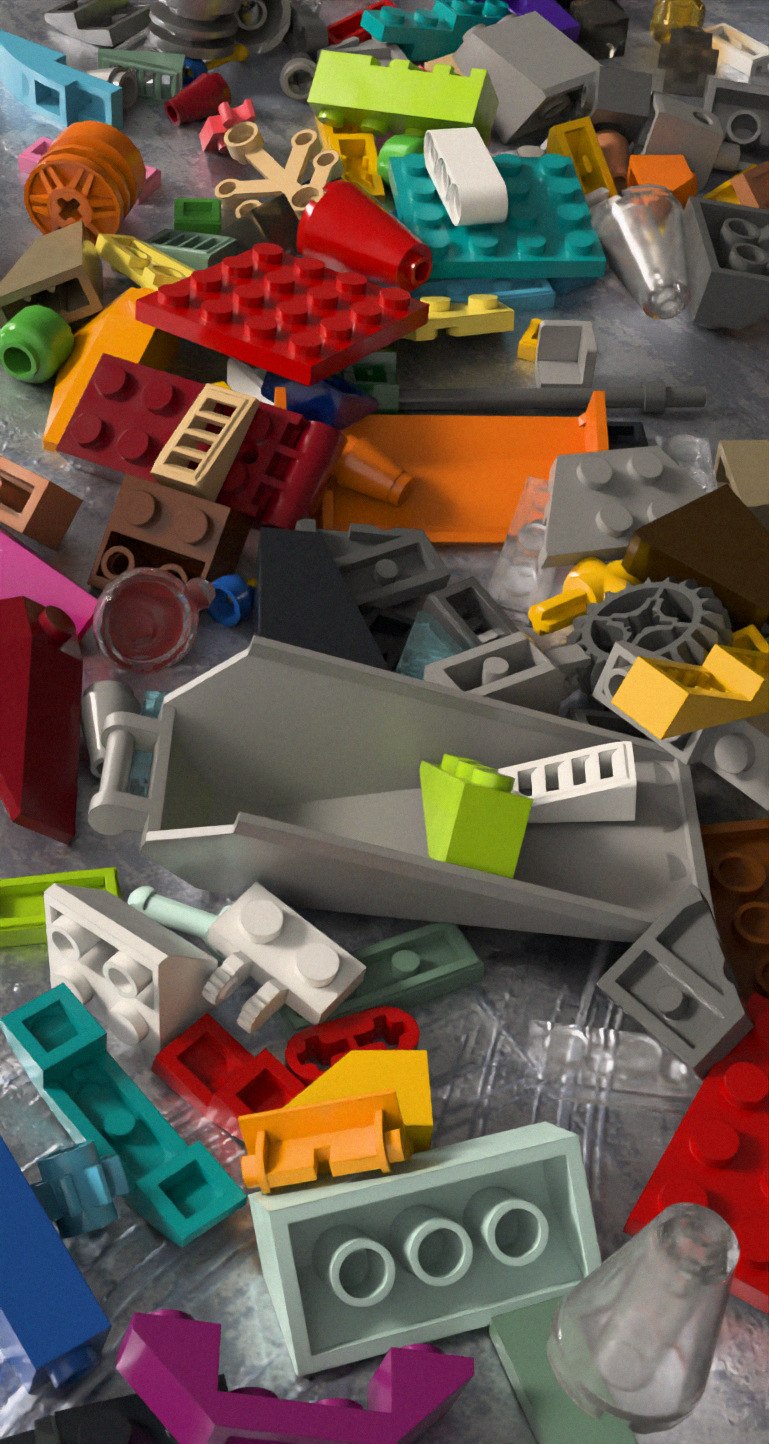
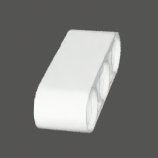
M475 127L427 130L424 139L426 168L452 223L455 226L505 222L508 213L506 185L478 130Z

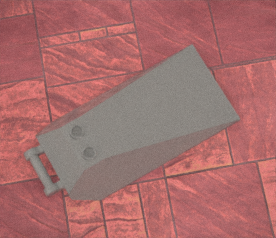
M253 635L247 649L165 695L158 719L131 712L118 711L109 714L103 721L101 743L106 750L99 792L93 795L90 800L88 812L90 827L103 835H117L126 830L142 833L140 852L198 889L239 898L255 882H258L289 907L635 943L692 883L699 888L708 901L715 919L690 765L682 763L656 742ZM632 741L637 782L635 820L527 823L513 879L429 857L419 771L422 760L441 764L444 753L476 760L482 762L483 766L498 770L602 744ZM137 750L152 753L147 798L127 793L132 756ZM532 789L519 790L520 793L526 796H532ZM546 789V792L558 789Z

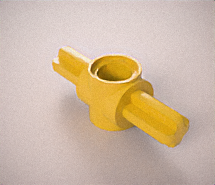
M596 556L586 557L571 569L564 581L562 593L531 606L528 611V618L532 622L533 631L536 634L544 636L572 625L573 620L579 616L586 615L587 604L604 601L605 591L616 593L625 589L627 582L632 586L643 584L644 582L628 574L622 567L621 560L605 563Z

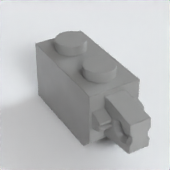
M520 631L425 665L424 681L558 716L561 701L571 696L572 692L580 689L577 680L579 675L576 668H586L591 665V657L585 655V651L577 643L543 651L528 635Z

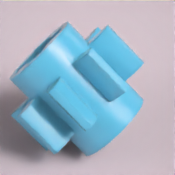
M89 1140L54 1151L36 1160L42 1180L29 1185L50 1221L56 1222L61 1239L96 1230L118 1219L112 1198L131 1192L119 1155L113 1156L108 1154L99 1158L94 1140Z

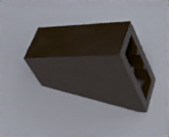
M728 484L634 530L621 563L628 574L642 582H645L649 576L655 582H662L671 575H675L679 583L687 579H695L699 587H711L714 595L721 600L723 608L727 609L733 633L754 624L764 639L769 637V532Z

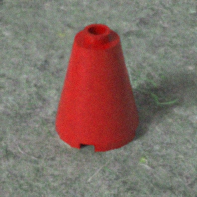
M346 179L329 182L322 188L328 192L318 202L310 200L305 207L297 231L296 246L298 254L304 257L319 259L324 262L326 268L341 273L352 272L361 274L367 278V282L384 288H400L411 292L428 280L432 271V253L430 248L362 185Z

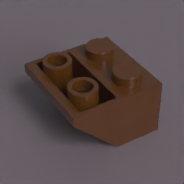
M126 473L87 585L104 590L106 584L129 571L160 575L172 581L178 588H194L198 591L201 600L196 615L190 619V621L196 622L206 610L203 602L205 587L222 576L235 573L253 520L230 507Z

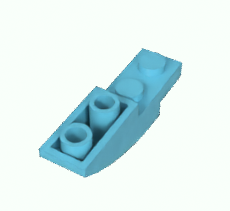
M0 29V79L20 102L38 114L65 127L78 121L92 120L109 124L119 131L124 129L123 87L66 66L65 54Z

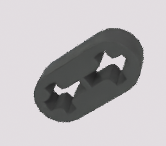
M290 3V26L282 41L294 54L303 52L308 54L312 60H316L317 50L328 46L327 27L308 5Z

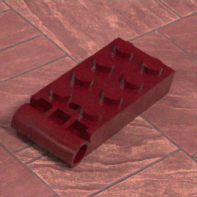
M103 353L55 450L73 468L119 484L123 483L126 473L159 484L150 474L155 461L206 384ZM260 402L215 503L230 507L253 520L252 529L260 531V527L295 530L298 520L313 518L348 440L341 432L329 425L317 421L306 422L302 414ZM217 403L213 412L231 417L236 408ZM207 423L205 431L219 435L223 427ZM199 442L196 449L208 452L211 445ZM190 461L187 468L196 470L200 463Z

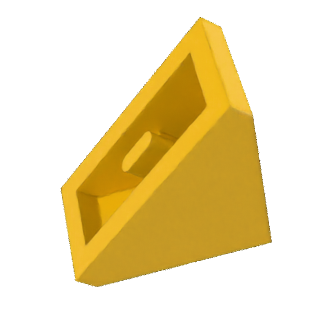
M590 116L558 124L549 129L546 154L571 157L584 196L601 187L609 190L608 199L616 194L618 195Z

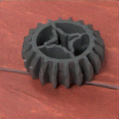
M675 575L667 577L662 582H655L649 576L643 584L632 586L627 582L626 588L619 592L605 591L604 601L587 604L586 615L579 616L573 620L574 631L566 636L568 645L577 643L585 651V655L591 657V665L586 668H576L579 675L577 680L580 685V691L585 694L588 702H598L603 711H610L611 709L594 698L592 693L616 641L623 640L675 662L702 666L715 644L732 647L734 640L727 609L723 608L721 600L714 595L711 587H699L695 579H687L679 583Z

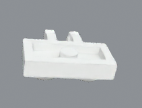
M255 882L209 926L207 942L224 954L227 959L212 973L205 986H203L204 989L201 993L210 1003L217 1006L230 997L251 976L263 986L246 1001L241 1009V1013L238 1015L237 1024L249 1034L257 1031L285 1003L315 1026L322 1024L363 982L367 967L258 882Z

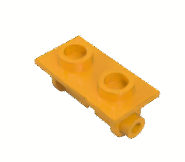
M395 1088L238 1117V1123L248 1156H242L241 1158L244 1184L247 1189L260 1187L263 1194L273 1193L275 1187L317 1180V1175L332 1173V1176L336 1177L381 1169L382 1173L392 1172L393 1163L412 1159Z

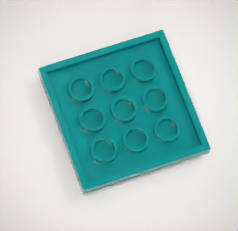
M412 153L404 157H389L388 176L398 219L423 241L432 253V271L428 279L604 277L606 258L571 157H563L558 154H545L541 157H518L507 153L492 157L507 189L508 213L506 220L502 223L455 226L452 223L427 171L424 155Z

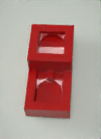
M208 1013L203 1015L155 1056L151 1071L189 1105L243 1142L238 1123L239 1116L282 1109L307 1088L266 1048L256 1057L250 1054Z

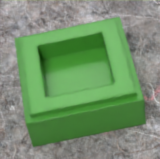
M175 199L174 230L222 236L221 200Z

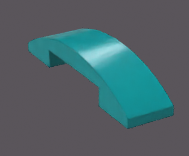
M64 982L0 1018V1028L12 1050L44 1101L73 1141L77 1144L94 1140L99 1158L108 1154L120 1156L131 1192L121 1195V1197L168 1239L183 1248L246 1205L247 1195L199 1140L188 1146L106 1050L107 1032Z

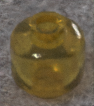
M656 0L650 23V35L655 42L660 44L662 50L678 54L683 52L684 49L694 47L700 41L706 16L704 3L701 0Z

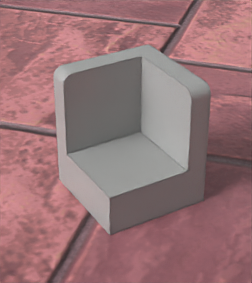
M542 320L540 322L534 364L536 388L592 387L597 358V344L591 321Z

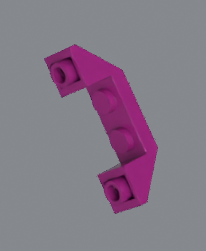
M172 1309L158 1310L150 1314L134 1312L118 1350L116 1363L118 1372L179 1444H413L449 1412L475 1374L474 1358L445 1354L441 1348L430 1344H411L402 1348L391 1347L368 1384L367 1410H364L358 1402L345 1398H329L316 1403L278 1399L274 1392L259 1387H242L230 1392L218 1391L221 1324L197 1321L186 1312Z

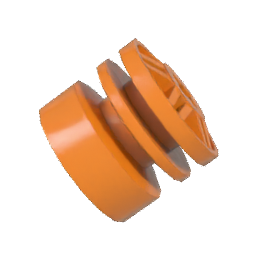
M92 120L71 124L58 134L47 153L42 156L39 163L33 168L24 185V204L31 221L43 235H46L82 220L94 247L99 233L116 234L145 188L146 168L140 151L127 135L109 124Z

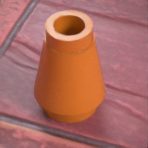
M348 435L346 437L348 440L347 445L333 473V476L337 478V485L400 507L409 496L414 486L415 478L407 474L403 468L366 436L358 439L353 435Z

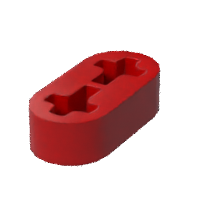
M389 1006L371 1008L306 1028L294 1034L287 1043L284 1066L308 1087L327 1070L319 1071L314 1063H306L307 1060L316 1058L321 1066H330L331 1068L351 1050H388L383 1042H374V1039L384 1038L388 1045H398V1048L390 1050H418L419 1027L410 1014L399 1008Z

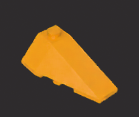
M130 287L105 305L104 310L94 313L86 319L73 334L74 350L64 365L58 370L43 438V449L58 453L55 449L103 353L164 371L178 354V336L135 320L136 300L156 290Z

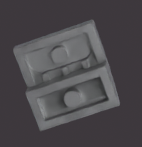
M69 0L45 12L44 16L47 23L68 36L90 44L115 46L148 28L150 21H152L149 17V11L154 3H130L129 0Z

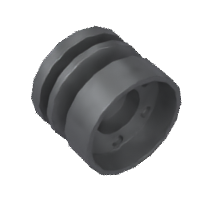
M158 0L159 2L152 4L149 11V17L152 21L148 25L147 38L155 47L168 53L185 54V57L192 59L214 60L226 58L233 54L236 44L234 34H236L239 22L231 13L239 10L242 0Z

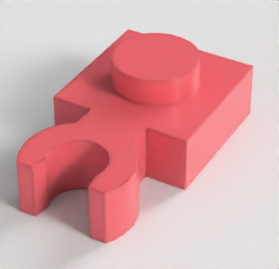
M246 99L241 106L236 108H230L229 102H223L218 107L220 115L208 117L199 134L203 152L218 150L221 154H229L224 142V135L227 130L237 123L245 121L254 122L256 120L251 99Z

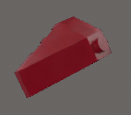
M25 596L1 599L0 799L13 823L67 845L75 837L83 658L76 634V626L73 620L58 607L51 605L45 607Z

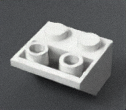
M54 883L44 891L51 988L64 982L89 1013L106 1024L120 1041L129 1046L138 1045L155 1057L206 1013L210 1014L217 1007L204 998L201 993L204 989L203 986H205L207 980L217 969V959L107 890Z

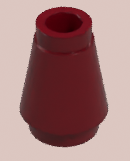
M202 73L179 93L166 101L164 108L170 122L178 127L182 124L208 118L209 116L220 115L219 105L223 102H229L230 105L232 96L228 84L220 74Z

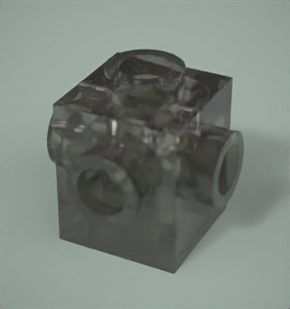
M696 26L671 29L669 43H661L657 69H665L662 93L703 98L707 75L715 76L719 50L712 49L713 33L705 32L702 28Z

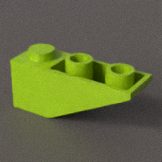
M444 753L441 764L422 760L419 771L429 857L513 879L533 799L513 789L514 777L498 773L499 770L483 766L482 762Z

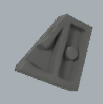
M302 519L296 523L295 530L320 532L362 616L366 615L372 606L385 609L446 588L451 573L424 530L397 527L392 530H383L374 525L351 523L349 531L345 532L316 529L315 519Z
M692 883L596 982V985L612 1002L702 1081L706 1078L712 1065L724 1059L754 1027L709 903L699 888Z

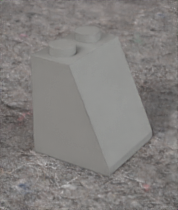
M536 11L521 16L512 13L502 18L496 24L486 27L484 23L472 27L463 35L462 39L464 42L452 56L463 76L470 77L472 68L488 70L499 100L493 127L504 145L567 122L571 117L575 99H581L585 82H591L598 68L603 66Z

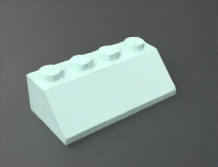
M546 1121L412 1154V1159L393 1163L392 1172L382 1173L381 1169L336 1177L328 1174L317 1177V1180L275 1187L273 1193L263 1194L262 1191L248 1194L262 1273L294 1371L298 1377L388 1353L391 1347L402 1348L411 1344H422L490 1325L491 1317L563 1295H567L570 1303L607 1293L579 1135Z

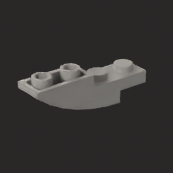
M623 640L616 641L592 696L685 765L701 761L769 811V712L660 740L612 704L611 701L638 656L667 661L672 660Z

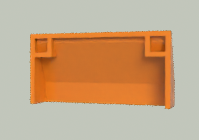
M275 387L274 406L286 409V387ZM594 391L586 412L579 417L302 414L306 422L317 421L338 430L345 437L353 435L360 439L366 436L403 468L407 474L415 478V483L409 496L400 507H397L390 502L387 503L337 485V478L332 475L312 518L316 520V529L348 532L350 524L356 523L374 525L383 530H392L396 527L424 530L434 547H542L546 526H543L544 510L550 499V494L547 490L549 474L558 455L609 450L605 391Z

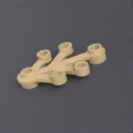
M250 121L240 122L233 125L225 133L224 142L233 159L238 160L239 163L244 165L251 164L265 179L239 181L229 178L221 181L215 187L214 194L217 199L221 200L222 209L232 210L236 208L235 216L241 229L244 231H256L267 220L289 219L293 226L298 227L304 209L310 200L318 202L327 192L322 188L330 181L340 177L344 172V166L337 151H322V145L316 131L305 129L292 137L291 145L293 148L284 169L263 149L264 140L258 126ZM313 159L315 171L309 184L301 186L300 182L308 160ZM282 196L287 200L271 203H260L258 200L245 201L248 198Z

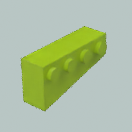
M321 50L307 103L316 117H318V121L330 127L342 128L344 123L359 126L360 130L364 133H373V136L385 137L386 132L396 135L408 134L425 137L427 130L475 127L487 147L499 100L487 69L472 68L470 77L454 73L455 68L452 65L435 63L433 72H426L414 65L410 60L394 59L389 62L388 67L381 66V62L373 56Z

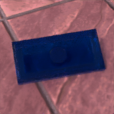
M267 371L261 387L262 396L273 403L275 387H286V410L302 414L306 422H321L339 432L377 411L380 403L376 401L377 398L335 374L308 387Z

